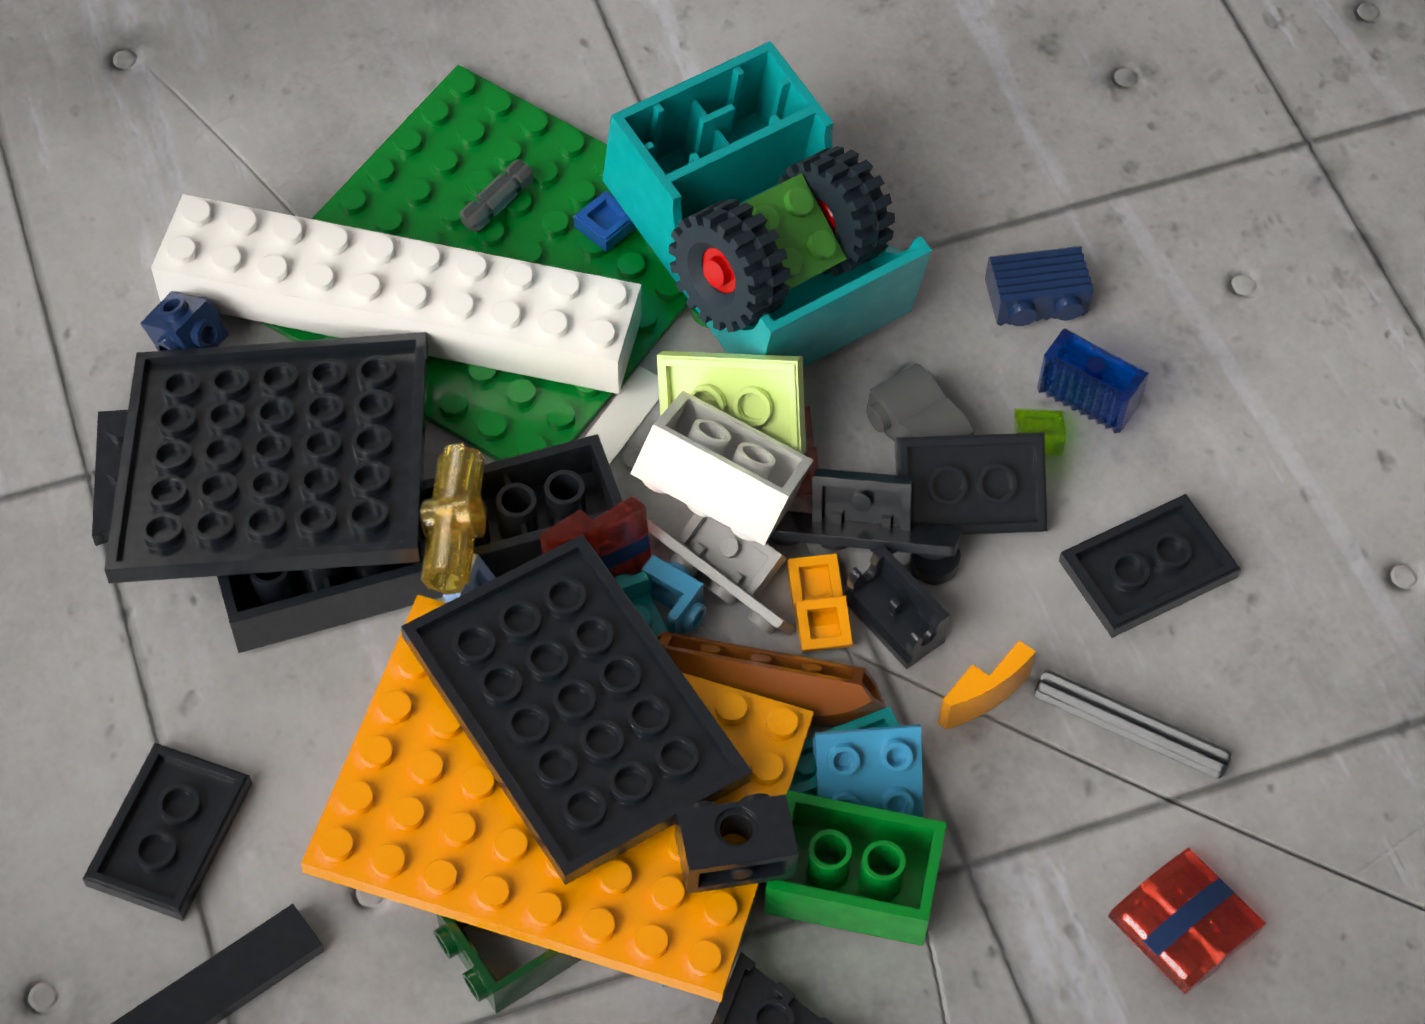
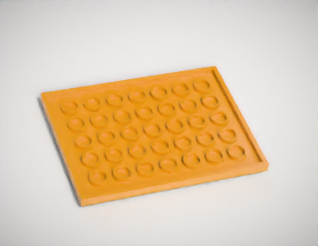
M417 595L405 624L446 603ZM402 631L301 862L303 873L718 1002H722L760 884L756 883L686 894L675 839L676 824L565 885L404 641ZM682 673L752 770L751 782L714 803L737 802L745 796L756 793H765L770 797L787 794V790L790 791L812 724L814 711ZM728 834L723 837L725 841L734 845L747 842L743 836L738 834Z

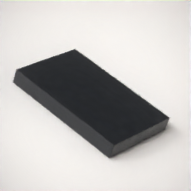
M1044 432L895 438L896 475L915 477L914 522L962 527V534L1048 531Z
M1186 494L1066 549L1060 553L1059 557L1060 564L1111 638L1238 578L1241 570Z
M154 743L82 878L86 887L183 921L252 785L250 775Z

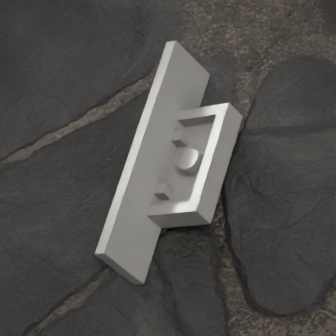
M631 506L627 508L628 517L637 523L632 531L640 538L649 534L650 545L656 549L661 542L675 552L670 558L671 561L684 566L693 577L700 570L713 580L708 589L731 606L738 599L752 609L747 618L762 630L771 635L775 628L791 635L796 629L794 625L758 599L787 559L769 544L762 545L756 541L744 540L735 535L731 528L712 517H702L697 514L692 516L676 538L642 512Z

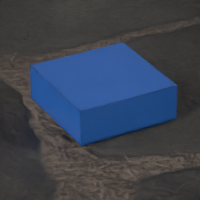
M604 191L573 216L574 227L605 252H608L636 229L620 204L608 191Z

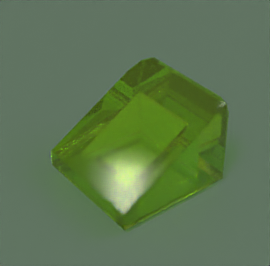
M1014 408V433L1044 432L1045 454H1063L1066 442L1063 411Z

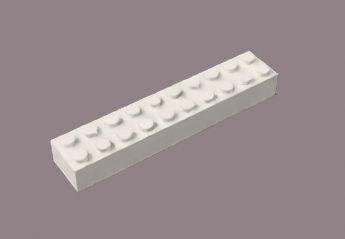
M182 194L151 267L160 301L171 291L197 298L205 297L218 308L220 314L338 338L426 332L428 356L615 394L620 392L642 318L641 284Z

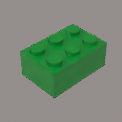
M787 790L786 798L799 857L794 878L767 882L764 914L923 946L947 822Z

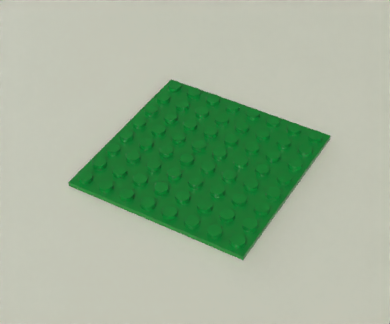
M457 65L311 218L313 220L641 284L642 318L622 385L688 307L686 303L688 298L683 291L679 292L675 280L637 228L608 252H605L574 227L573 216L604 191H608L612 195L602 181L607 144L460 65ZM520 159L532 168L533 181L522 191L516 190L518 195L495 217L490 218L488 216L487 218L490 222L480 231L472 232L468 227H464L460 221V211L470 201L477 202L475 197L499 174L506 175L504 169L514 160ZM261 322L291 341L338 338ZM428 356L426 420L495 461L577 440L615 395V393Z

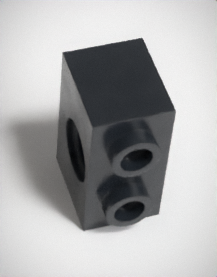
M756 793L745 796L740 801L723 804L701 801L689 805L686 809L677 810L675 839L686 894L795 877L799 851L786 794L770 797L765 793ZM728 834H738L743 836L747 842L734 845L725 841L723 837Z

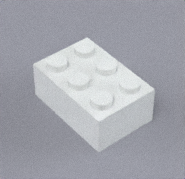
M683 390L653 424L630 474L641 479L644 485L652 491L662 494L667 493L684 502L695 514L702 517H712L725 524L738 537L765 545L789 510L814 460Z

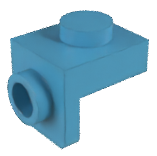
M652 555L641 570L646 572L650 579V594L652 598L671 609L667 616V631L683 635L686 631L694 632L701 624L707 607L704 605V584L694 579L691 573L681 564L674 561L667 563Z

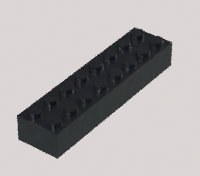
M596 434L424 480L420 562L217 576L237 650L238 653L412 606L417 595L431 599L441 598L460 554H478L497 578L581 534L585 536L597 554L628 546V515L599 435Z

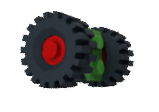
M836 146L832 149L829 147L788 167L785 170L786 174L780 176L779 185L741 204L738 203V199L721 200L682 219L678 223L679 227L673 229L671 234L675 242L669 244V254L676 257V260L670 263L672 273L679 274L680 281L676 282L679 292L686 291L689 296L686 300L687 305L691 310L698 307L700 310L699 318L703 322L707 323L713 320V328L719 331L727 328L728 332H735L758 321L760 317L775 312L785 303L782 298L789 294L790 289L820 273L826 275L832 272L833 276H838L879 256L888 248L886 242L893 238L894 231L888 228V226L895 223V213L887 211V206L892 204L890 193L883 195L880 186L885 184L880 175L876 177L871 175L870 171L873 165L867 159L860 163L858 162L859 153L853 150L844 153V147Z

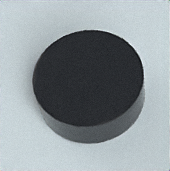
M958 547L955 556H947L936 560L923 558L918 553H911L910 568L913 574L925 583L943 584L950 581L956 575L961 553Z

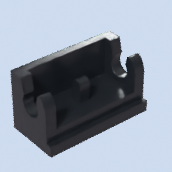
M883 545L873 552L870 559L871 564L863 574L856 567L851 571L847 580L846 592L843 596H846L847 606L894 657L908 669L945 642L950 615Z

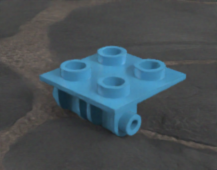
M920 724L815 733V738H812L813 758L816 759L817 796L924 818Z

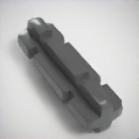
M520 159L514 160L504 169L506 175L499 174L475 197L477 202L470 201L460 211V221L464 227H468L472 232L480 231L490 222L487 218L488 216L490 218L495 217L518 195L516 190L522 191L533 181L532 168Z

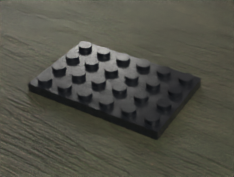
M583 534L401 626L404 641L565 885L676 824L677 810L686 809L689 805L696 802H715L751 782L752 770Z

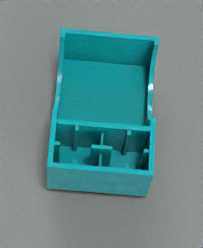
M769 41L612 114L602 181L675 282L680 281L679 274L672 273L670 263L675 261L676 257L669 254V244L675 242L671 234L673 229L679 227L678 223L682 219L721 200L738 199V203L741 204L779 185L780 176L786 174L785 170L788 167L826 148H833L832 132L834 122L773 43ZM922 236L914 239L907 250L897 249L887 244L888 248L879 256L847 273L845 272L838 276H833L832 272L826 275L820 273L789 290L787 296L782 298L785 303L771 314L760 317L758 321L741 330L728 332L727 328L719 331L713 328V320L707 322L706 325L727 353L802 356L804 368L910 313L932 249ZM684 290L683 293L687 298H689L688 294ZM696 307V311L700 314V310Z

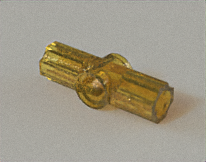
M462 443L445 446L444 453L438 456L433 498L424 500L421 506V525L427 539L421 580L428 589L440 591L445 595L461 593L464 585L469 583L475 538L482 537L486 530V514L480 498L485 459L479 449L466 447Z

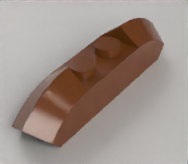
M663 631L656 636L682 673L814 711L811 726H840L886 708L878 685L866 668Z

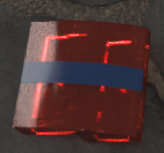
M633 495L594 520L582 510H578L540 534L542 554L583 534L614 578L624 574L633 576L641 573V569L651 558L646 506Z
M1189 847L1140 884L1114 907L1108 915L1115 925L1185 995L1217 972L1229 956L1254 939L1266 925Z

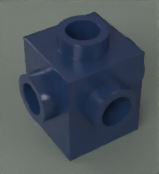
M172 291L140 323L158 351L219 347L230 335L219 319L221 316L220 311L210 300L205 297L197 298Z

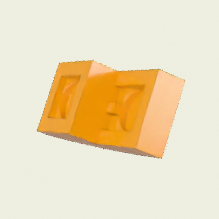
M837 553L787 559L788 582L801 652L852 647L846 596H843Z
M1019 640L990 676L972 664L942 700L938 724L945 729L962 725L978 718L1006 700L1030 676L1036 651Z

